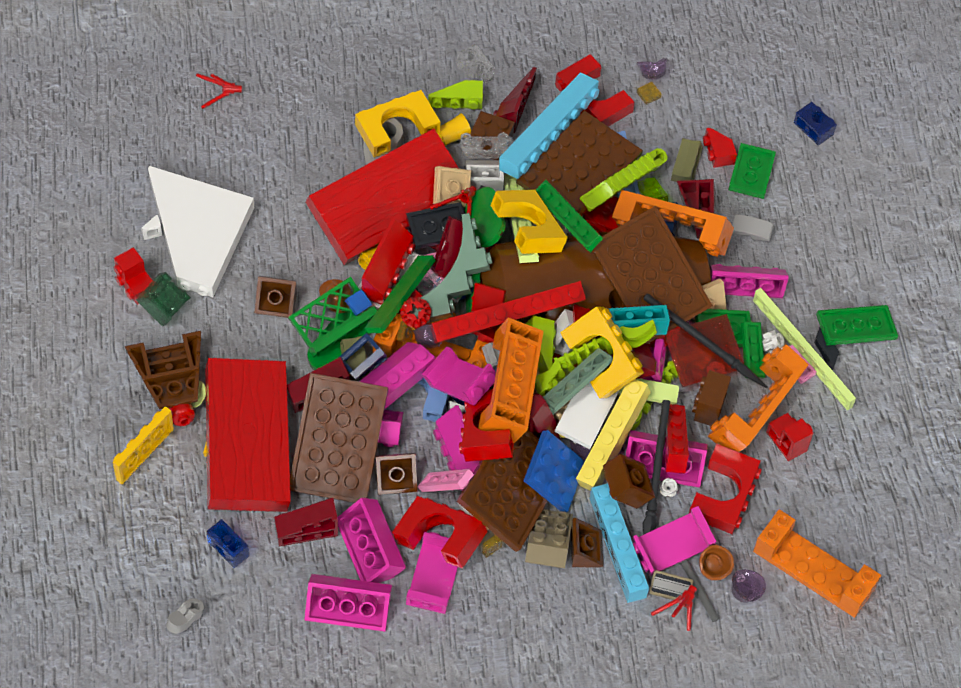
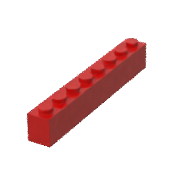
M581 281L438 321L430 324V328L436 344L502 325L508 317L520 320L586 300Z

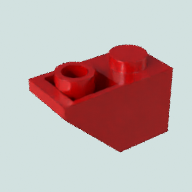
M706 128L703 144L707 146L708 160L712 161L713 168L735 165L737 153L733 140L712 128Z

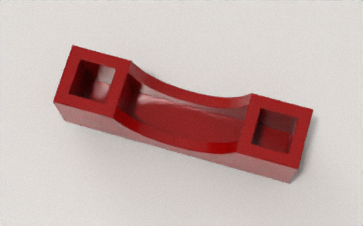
M670 404L666 430L665 471L685 474L689 457L685 406Z

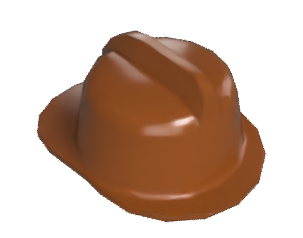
M332 279L324 282L319 289L320 296L343 281ZM348 284L343 286L342 294L352 296L353 292ZM328 296L326 304L337 306L338 296ZM341 297L340 306L350 308L345 302L347 298ZM329 308L331 311L336 313V309ZM339 310V313H345V312H347V311Z

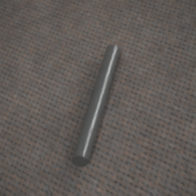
M688 559L680 562L688 578L693 580V586L697 588L696 593L712 622H716L719 620V616Z

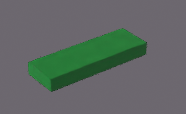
M743 321L741 323L744 365L757 377L763 379L765 378V373L760 369L764 357L761 322Z

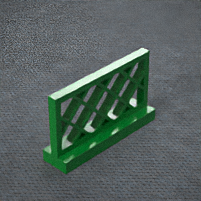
M351 277L288 317L309 347V352L313 357L371 320L377 312L376 308L371 306L359 315L352 316L353 312L350 308L340 306L341 297L348 298L351 296L342 294L343 286L349 283L353 289V294L360 290ZM330 295L338 296L337 306L326 304L327 297ZM314 305L323 306L322 316L311 314ZM326 307L336 309L335 319L324 316ZM339 310L349 312L348 320L338 319ZM299 315L307 316L306 326L299 325L295 318ZM310 317L321 319L319 329L309 327ZM324 320L334 322L331 331L322 329ZM308 330L319 332L318 339L313 343L307 337Z

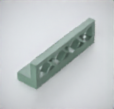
M599 348L596 349L551 389L543 398L547 402L552 414L554 415L613 361L612 356Z

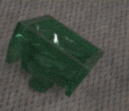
M166 272L159 273L136 299L162 327L191 298L185 291L180 290L174 282H171L172 278Z

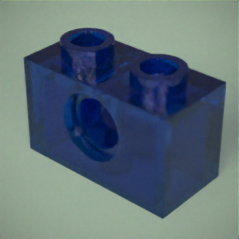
M813 102L797 111L793 122L818 146L834 135L837 126L834 120L828 117Z
M222 519L206 531L208 543L233 568H236L249 557V546Z

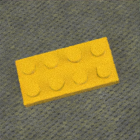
M167 407L156 412L152 421L142 427L139 435L135 439H131L125 450L114 457L116 481L123 485L174 430L172 413Z

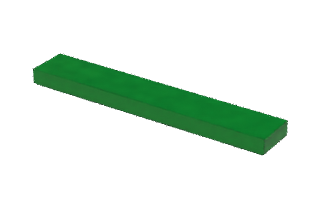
M547 180L536 189V192L549 211L589 252L604 239Z
M433 255L416 257L366 325L365 330L367 333H383L399 312L404 301H407L436 261Z

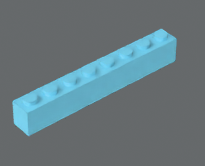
M580 72L499 157V170L516 179L525 174L532 163H536L539 156L548 150L553 141H556L559 135L569 127L570 123L576 120L583 110L587 109L589 103L598 97L599 81Z

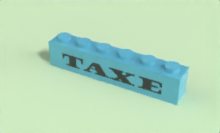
M607 483L592 487L589 499L602 530L627 603L647 598L649 586L617 500L611 497L609 493L610 488Z

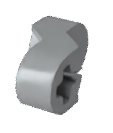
M189 599L176 611L169 614L166 623L168 631L178 634L187 630L194 621L201 618L204 610L203 602L198 599Z

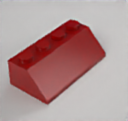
M393 218L362 276L363 292L370 301L380 305L383 304L393 290V285H397L399 282V273L401 269L404 270L406 268L407 258L409 254H413L415 249L413 235Z

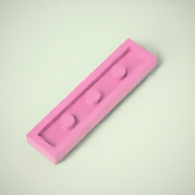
M470 469L431 472L427 474L417 487L421 492L464 489L474 474Z

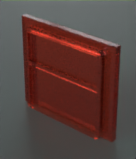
M727 314L691 324L693 328L744 364ZM682 328L667 331V334L664 335L682 388L700 383L703 376L707 377L709 370L724 375L737 371L732 369L731 365L729 366L721 357Z

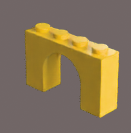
M422 90L411 92L400 98H394L389 102L378 104L373 108L362 110L355 114V126L373 157L388 153L391 150V140L382 126L390 118L404 117L411 120L421 135L433 128L437 134L440 133L441 122Z
M502 190L495 192L491 207L498 217H521L536 225L519 227L514 242L522 254L562 252L567 236L536 190Z
M595 307L560 332L570 349H578L584 343L599 335L610 342L613 348V361L610 367L590 381L600 399L610 397L644 373L641 369V362L632 354V347L627 341H624L621 336V329L618 325L614 324L611 319L612 314L605 307Z

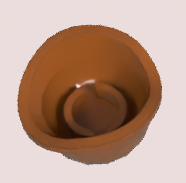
M711 545L701 553L699 567L701 573L707 579L714 581L722 580L732 572L734 559L726 548L719 545Z

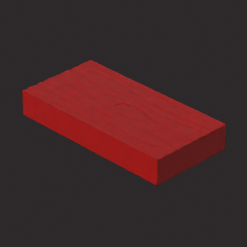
M434 128L308 196L306 200L307 206L343 265L359 258L361 253L378 246L392 218L396 219L406 230H409L406 213L429 209L430 206L434 205L435 167L459 169Z
M208 358L205 368L207 509L287 512L291 498L286 361Z

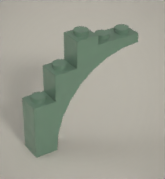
M469 213L462 214V244L451 271L437 287L421 297V299L428 302L431 308V317L427 323L453 317L452 311H455V305L451 298L472 294L471 287H474L472 276L468 275L490 270L489 264H492L490 252L487 253L484 247L480 248L479 236H475L474 231L477 229L476 220ZM413 305V311L410 314H414L419 319L418 312L421 309L417 310L415 305Z

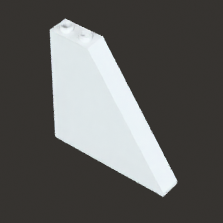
M149 166V179L177 286L186 291L197 292L202 296L214 297L254 210V198Z

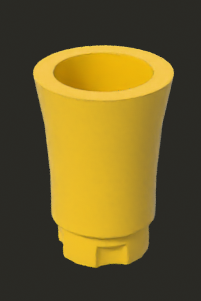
M460 113L452 120L441 125L438 135L446 146L457 140L469 137L471 128L465 116Z

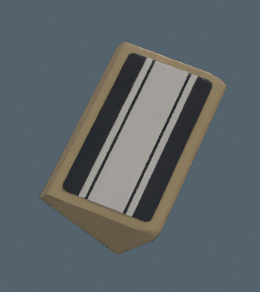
M655 570L649 594L674 600L682 595L684 590H688L690 585H693V580Z

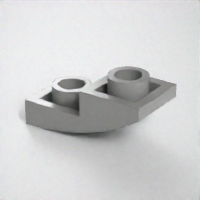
M736 214L732 225L734 227L733 234L747 235L753 240L770 241L774 224L762 219Z

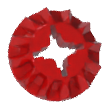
M411 297L409 300L404 301L400 308L401 318L410 327H421L431 317L430 305L420 297ZM413 305H415L417 310L421 309L418 312L419 319L414 314H410L413 311Z

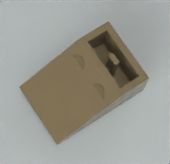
M543 508L529 533L525 562L565 568L573 514Z

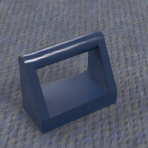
M365 333L339 357H341L345 368L357 381H360L387 355ZM369 341L376 351L353 370L346 363V360Z

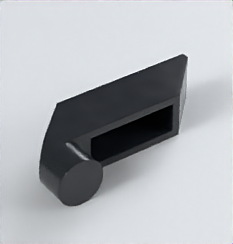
M819 327L814 344L825 360V363L833 371L839 351L835 345H826L821 328Z

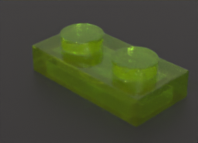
M655 177L638 181V189L644 196L668 202L667 193Z

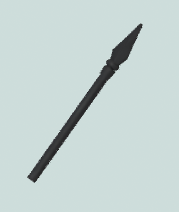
M648 293L643 298L651 306L663 305ZM667 308L671 321L721 357L729 366L731 365L732 369H736L741 375L768 388L738 358L735 359L734 356L725 352Z
M669 400L662 401L651 481L655 498L647 504L646 510L648 511L645 512L646 517L642 523L643 535L655 530L657 527L655 518L657 513L655 511H657L658 488L670 408Z

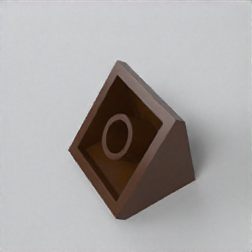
M258 276L254 313L285 318L291 316L294 312L297 297L296 281Z
M415 453L375 456L378 495L418 492Z
M573 518L571 525L572 567H603L602 530L578 518Z

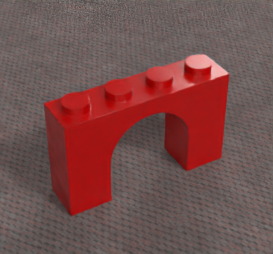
M589 54L556 73V88L559 91H563L580 72L593 79L600 77L601 65ZM622 90L606 100H592L587 109L583 110L580 114L586 111L609 127L633 112L634 101Z
M488 389L475 405L464 402L466 413L463 414L464 428H461L462 442H459L460 454L464 455L465 462L513 458L514 441L510 429L495 431L478 429L481 413L491 404L493 389Z
M716 444L708 469L731 478L736 483L739 494L733 499L720 501L696 492L689 513H691V509L699 506L709 526L733 534L735 528L739 529L743 519L739 517L741 511L745 512L749 501L746 500L747 496H752L756 485L753 484L754 479L758 480L762 469L759 468L761 460Z
M417 496L392 531L397 544L414 550L423 537L424 532L437 525H451L454 527V531L442 548L441 553L446 563L463 569L488 532L486 526L483 525L482 521L466 514L462 510H455L446 504L436 503L430 498Z

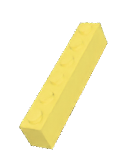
M634 379L624 387L576 477L581 487L591 491L592 487L603 484L605 480L603 465L615 458L620 452L651 393L648 384Z

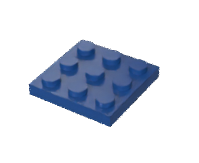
M542 431L524 482L558 510L568 512L578 486L576 477L585 461L550 431Z

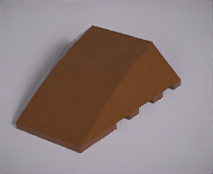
M201 331L182 334L183 343L145 350L144 342L125 346L129 357L159 410L164 407L169 408L179 404L198 402Z

